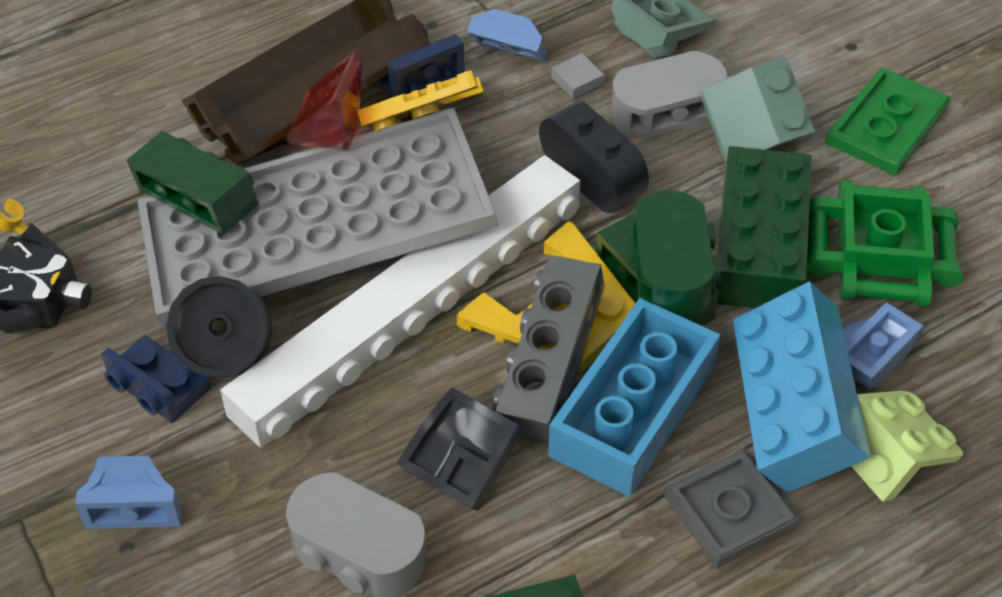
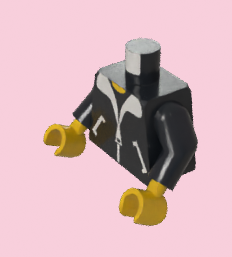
M6 200L3 206L4 210L12 215L13 218L6 217L0 211V230L3 232L15 231L19 235L17 237L9 236L0 251V331L6 334H14L33 328L50 329L57 325L66 306L86 309L92 296L90 284L77 282L70 257L32 222L27 225L21 220L24 216L23 206L16 200Z

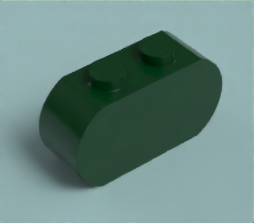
M665 190L645 196L634 208V225L632 230L639 298L683 318L693 317L708 306L711 300L713 283H720L721 280L719 256H712L711 249H715L716 243L714 223H707L705 205L692 195L680 191Z

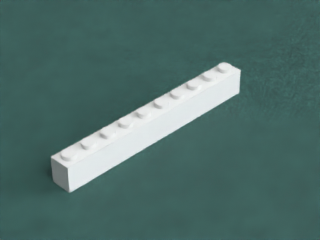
M542 156L488 195L496 213L497 227L408 253L223 387L220 391L226 416L260 448L273 439L284 436L291 426L303 416L318 410L327 398L343 386L351 385L364 370L376 361L387 358L397 345L409 336H414L421 332L430 320L442 311L450 310L457 303L458 299L471 289L482 286L491 274L504 264L512 263L520 252L532 243L541 241L548 234L549 230L561 221L570 219L579 209L580 180L547 156Z

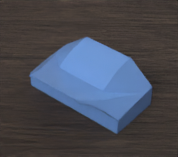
M492 9L471 18L467 33L475 43L545 62L548 54L546 44L529 18L498 9Z
M887 302L870 319L850 322L843 329L853 378L868 389L878 387L904 361L919 339L923 325Z
M149 456L99 457L89 480L76 494L75 505L85 529L181 527L183 510L176 491L163 479Z

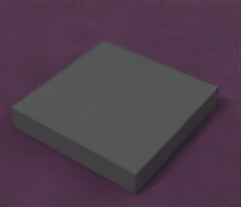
M745 449L665 487L664 497L716 569L796 529L799 521L769 480L757 470V465Z

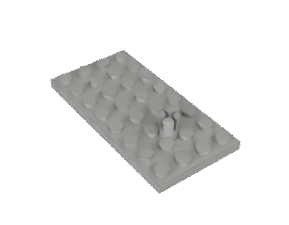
M454 108L245 168L254 181L253 189L259 204L224 235L151 196L137 200L155 313L161 326L166 325L170 306L182 289L202 278L222 276L239 280L262 297L498 226L496 213Z

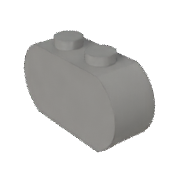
M690 51L623 68L616 74L613 80L611 118L618 129L637 138H647L708 122L709 118L699 92L727 79L726 69L718 59L699 51Z
M323 473L313 476L301 483L290 496L286 517L291 542L298 559L308 568L314 571H321L323 569L338 577L340 582L349 590L356 593L364 591L374 597H396L413 588L421 579L425 571L427 558L424 526L417 513L338 473Z

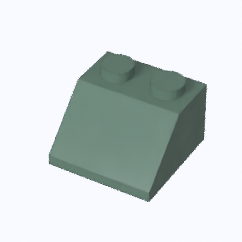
M787 57L751 67L699 92L725 164L729 146L775 151L796 144L815 132Z

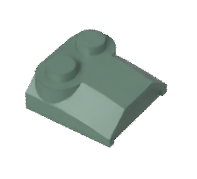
M613 0L611 4L615 17L614 24L619 29V32L642 46L648 55L656 58H663L674 54L679 41L713 27L716 22L714 17L709 16L689 0Z

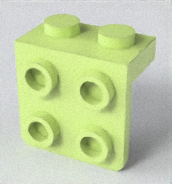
M908 391L857 394L871 458L851 467L882 502L894 500L921 467L954 463L963 456V451L956 444V438L953 433L946 427L937 424L925 411V405L921 399Z

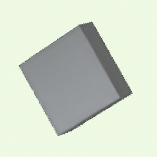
M583 53L551 67V78L572 99L604 85L605 74Z

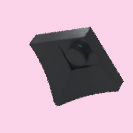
M452 387L423 421L402 453L397 465L469 508L479 511L524 427Z

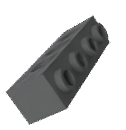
M549 254L545 269L539 270L536 274L533 286L535 298L532 307L525 308L520 322L521 339L518 347L513 346L509 352L506 365L508 376L504 387L499 386L493 399V410L524 427L521 436L549 442V425L570 397L605 289L601 264ZM558 305H569L561 311L553 310ZM546 343H556V345L549 350L539 349L542 345ZM533 382L544 383L536 390L525 389Z

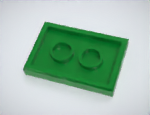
M881 67L826 135L825 144L897 176L947 110L951 97Z

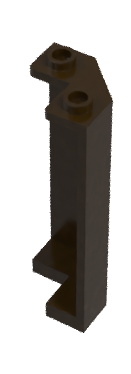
M354 0L181 101L201 134L210 142L216 139L222 142L227 147L225 155L236 164L253 157L389 74V61L426 47L431 43L428 40L425 26L417 20L414 14L399 20L396 19L390 0Z

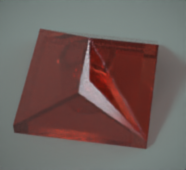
M358 48L308 89L286 138L288 142L293 145L339 150L349 149L359 124L357 110L360 109L363 53Z

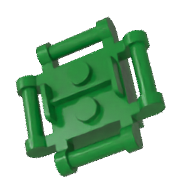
M841 179L837 198L814 197L810 199L811 252L807 255V271L814 276H825L830 272L840 273V299L854 300L855 296L903 300L913 301L914 306L929 307L932 296V281H937L940 286L946 288L956 287L963 282V269L957 263L955 230L959 225L958 213L953 208L931 206L930 194H926L924 186L911 185L910 189L854 185L853 180ZM830 218L839 219V251H828L827 220ZM932 227L938 232L940 260H934ZM857 274L914 279V284L857 279Z

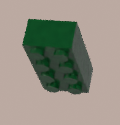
M729 146L723 180L716 255L719 256L721 263L720 283H714L719 292L717 304L755 309L806 283L812 155Z

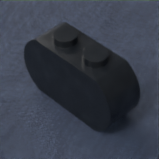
M577 101L541 122L539 137L545 155L580 180V192L602 212H612L647 190L649 173L646 162L638 147L584 101Z

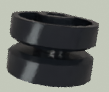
M222 276L202 278L182 289L171 304L166 321L168 343L177 359L193 372L211 377L240 375L250 369L269 350L273 335L271 312L261 295L239 280ZM215 320H225L227 323V331L221 336H216L217 331L212 330V324Z

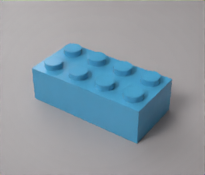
M809 281L733 319L757 470L789 493L871 458L838 306Z
M639 298L550 423L548 457L631 498L714 370L721 334Z

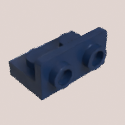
M455 34L389 61V74L380 78L381 85L393 98L401 94L406 95L416 90L425 89L427 85L443 82L457 77L458 74L465 72L464 42Z
M145 334L121 355L110 348L101 353L106 368L104 376L109 384L118 392L123 393L126 390L136 397L141 407L149 414L156 415L158 413L172 424L211 389L208 377L193 372L181 363L176 355Z

